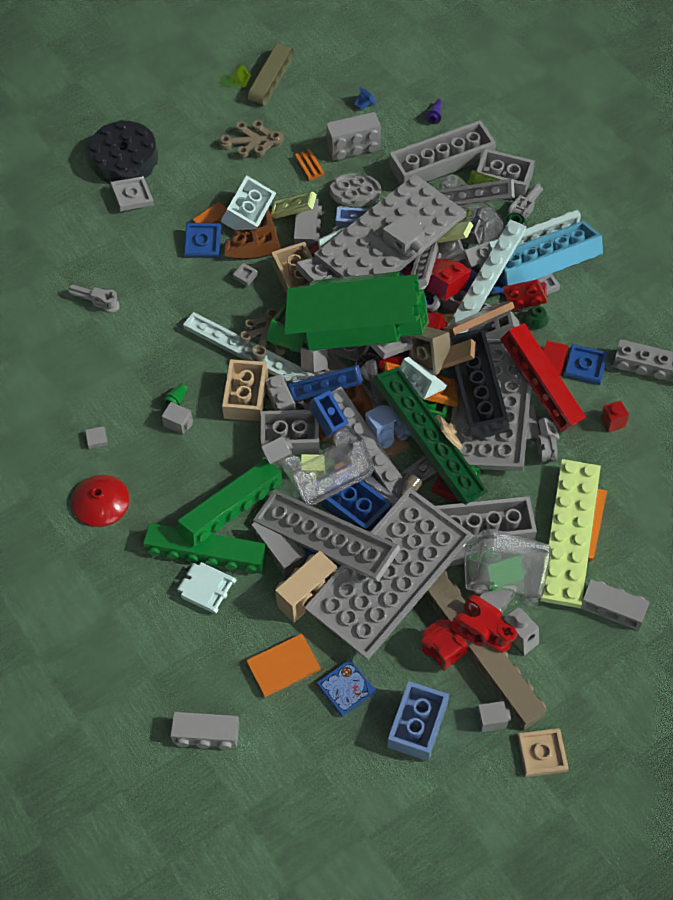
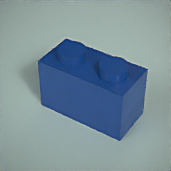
M330 390L313 398L308 405L327 438L342 431L349 424Z

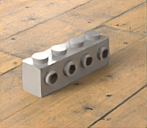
M620 339L613 367L673 382V352Z

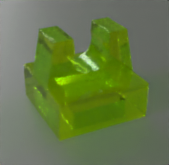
M238 64L235 71L232 72L233 75L229 81L232 85L238 84L241 88L246 87L251 75L243 64Z

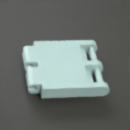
M202 562L200 565L193 563L186 574L189 579L184 578L177 590L181 593L182 599L217 614L218 606L223 599H226L228 596L226 593L237 580Z

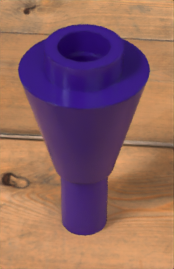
M437 99L435 105L425 114V119L430 124H438L441 121L442 101L440 99Z

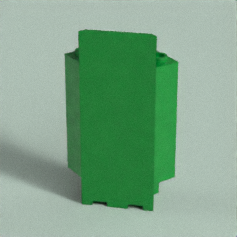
M399 271L321 279L313 280L309 286L287 288L284 335L305 333V343L308 345L309 350L397 343L400 336L423 334L429 324L424 289L420 290L418 274L400 276Z

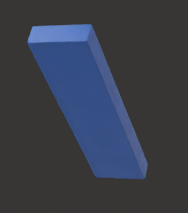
M359 365L290 383L288 387L294 402L321 395L329 390L332 392L339 387L345 389L363 384Z

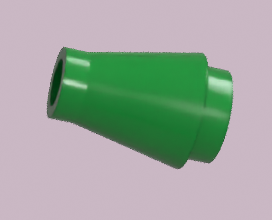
M179 384L164 396V406L167 408L171 402L180 406L185 394L188 392V388L184 384Z

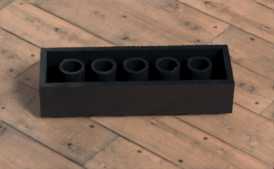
M484 328L451 335L450 346L470 339L475 341L474 359L454 365L472 440L510 432L509 419Z

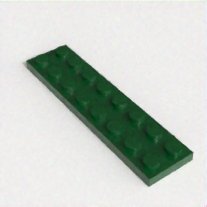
M399 366L376 375L372 380L377 389L383 394L388 404L399 417V420L405 425L410 435L420 446L422 452L432 463L434 469L437 470L444 483L455 495L456 500L467 505L485 495L488 490L457 447L444 435L440 423Z

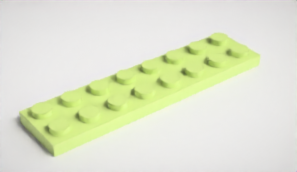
M565 459L561 461L540 601L581 608L600 465Z

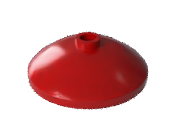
M105 474L94 475L83 480L75 488L71 497V507L75 517L83 524L91 527H105L117 522L126 513L130 502L129 492L125 484L120 479Z

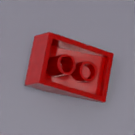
M436 258L429 283L425 289L445 301L467 287L471 270L458 261ZM413 265L404 270L405 275H411Z

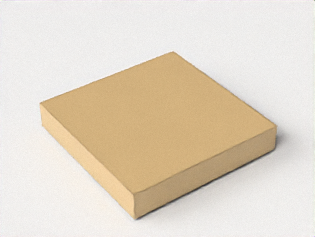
M560 728L517 734L525 777L568 772L569 768Z

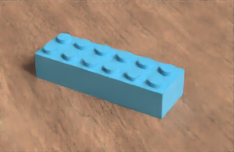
M581 221L517 245L498 280L504 286L532 281L569 266L579 264L587 259L595 258L603 254L602 235L585 221Z

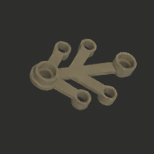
M256 120L253 122L254 131L265 135L259 136L248 129L245 122L241 121L236 124L237 131L248 137L230 138L228 135H223L219 140V145L222 150L228 151L233 145L248 144L246 147L241 146L238 148V155L241 158L247 157L248 153L254 148L257 156H263L271 146H280L284 141V135L279 131L272 132L263 126L262 121Z
M276 309L267 310L264 313V317L253 320L248 319L245 322L244 328L247 331L241 332L240 342L247 344L251 338L261 336L258 345H255L251 351V357L254 361L261 362L265 359L267 353L265 348L267 344L266 337L271 320L278 312ZM266 324L265 327L255 330L256 326ZM274 345L275 354L280 356L285 354V347Z

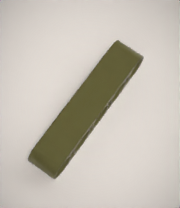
M280 43L276 44L249 91L248 101L266 105L292 60L293 47Z

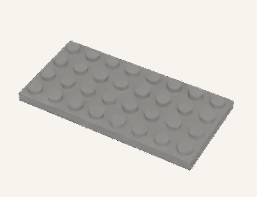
M414 174L315 252L314 256L315 259L339 278L397 272L420 254L413 250L403 255L384 242V227L406 213L411 212L425 231V242L423 244L427 249L464 219L467 212Z
M487 339L509 419L510 432L472 440L457 379L456 389L459 403L457 407H453L451 424L456 428V436L463 447L459 451L469 465H475V467L480 469L523 471L532 388L501 340Z
M411 488L404 493L371 531V533L398 544L400 547L399 552L381 579L377 582L341 565L305 607L307 612L367 660L370 659L473 538L471 532Z

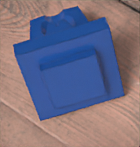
M360 87L361 93L354 101L356 106L363 110L370 103L375 105L376 101L372 94Z

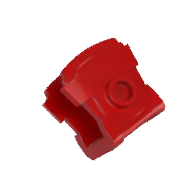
M450 619L438 620L422 634L421 652L437 661L438 666L443 671H446L452 664L467 654L468 644L462 636L457 635L452 630Z

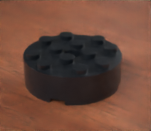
M119 120L104 125L94 133L89 142L88 151L92 168L95 174L105 182L107 180L114 182L143 176L145 179L153 172L152 169L158 163V151L153 133L146 126L137 122Z

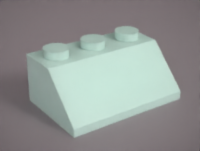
M246 175L221 222L234 230L257 229L276 193Z

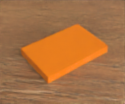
M303 634L295 636L246 660L264 697L321 670Z

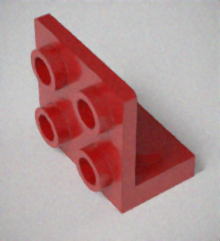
M532 280L503 286L507 300L513 301L514 309L512 310L547 303V285L545 282Z

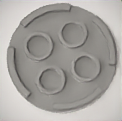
M356 173L338 176L330 185V196L332 199L350 207L371 205L381 195V186L377 180L370 176L367 178L356 176Z

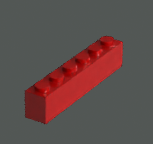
M523 323L508 330L500 338L501 342L559 431L562 433L579 424L586 418V415L526 324Z

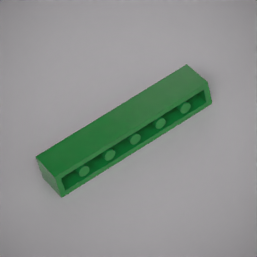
M264 459L177 520L178 533L194 547L200 542H204L211 534L219 531L229 521L234 520L243 511L250 509L254 503L265 498L268 493L279 488L282 484V471L272 463L270 464L267 459Z
M153 523L149 524L143 543L146 553L152 556H167L172 560L183 559L190 563L202 562L211 567L222 566L229 570L239 569L250 574L262 573L267 554L265 543L211 534L204 542H200L194 547L178 533V528Z

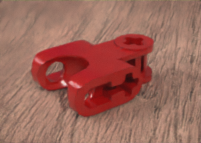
M477 595L469 596L465 601L464 610L470 616L464 613L457 614L451 621L452 630L476 646L488 644L498 652L508 651L511 645L510 642L514 641L517 637L516 629L501 620L502 613L498 608Z

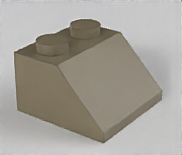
M426 327L421 335L407 336L413 342L412 349L409 350V358L417 364H421L432 374H439L451 348L449 332Z

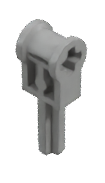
M535 184L525 197L520 195L509 207L507 215L519 213L527 219L534 210V201L543 191L541 185Z
M71 285L69 288V294L90 300L93 306L102 308L108 313H114L120 307L117 301V293L114 290H104L97 287L90 290L77 285Z

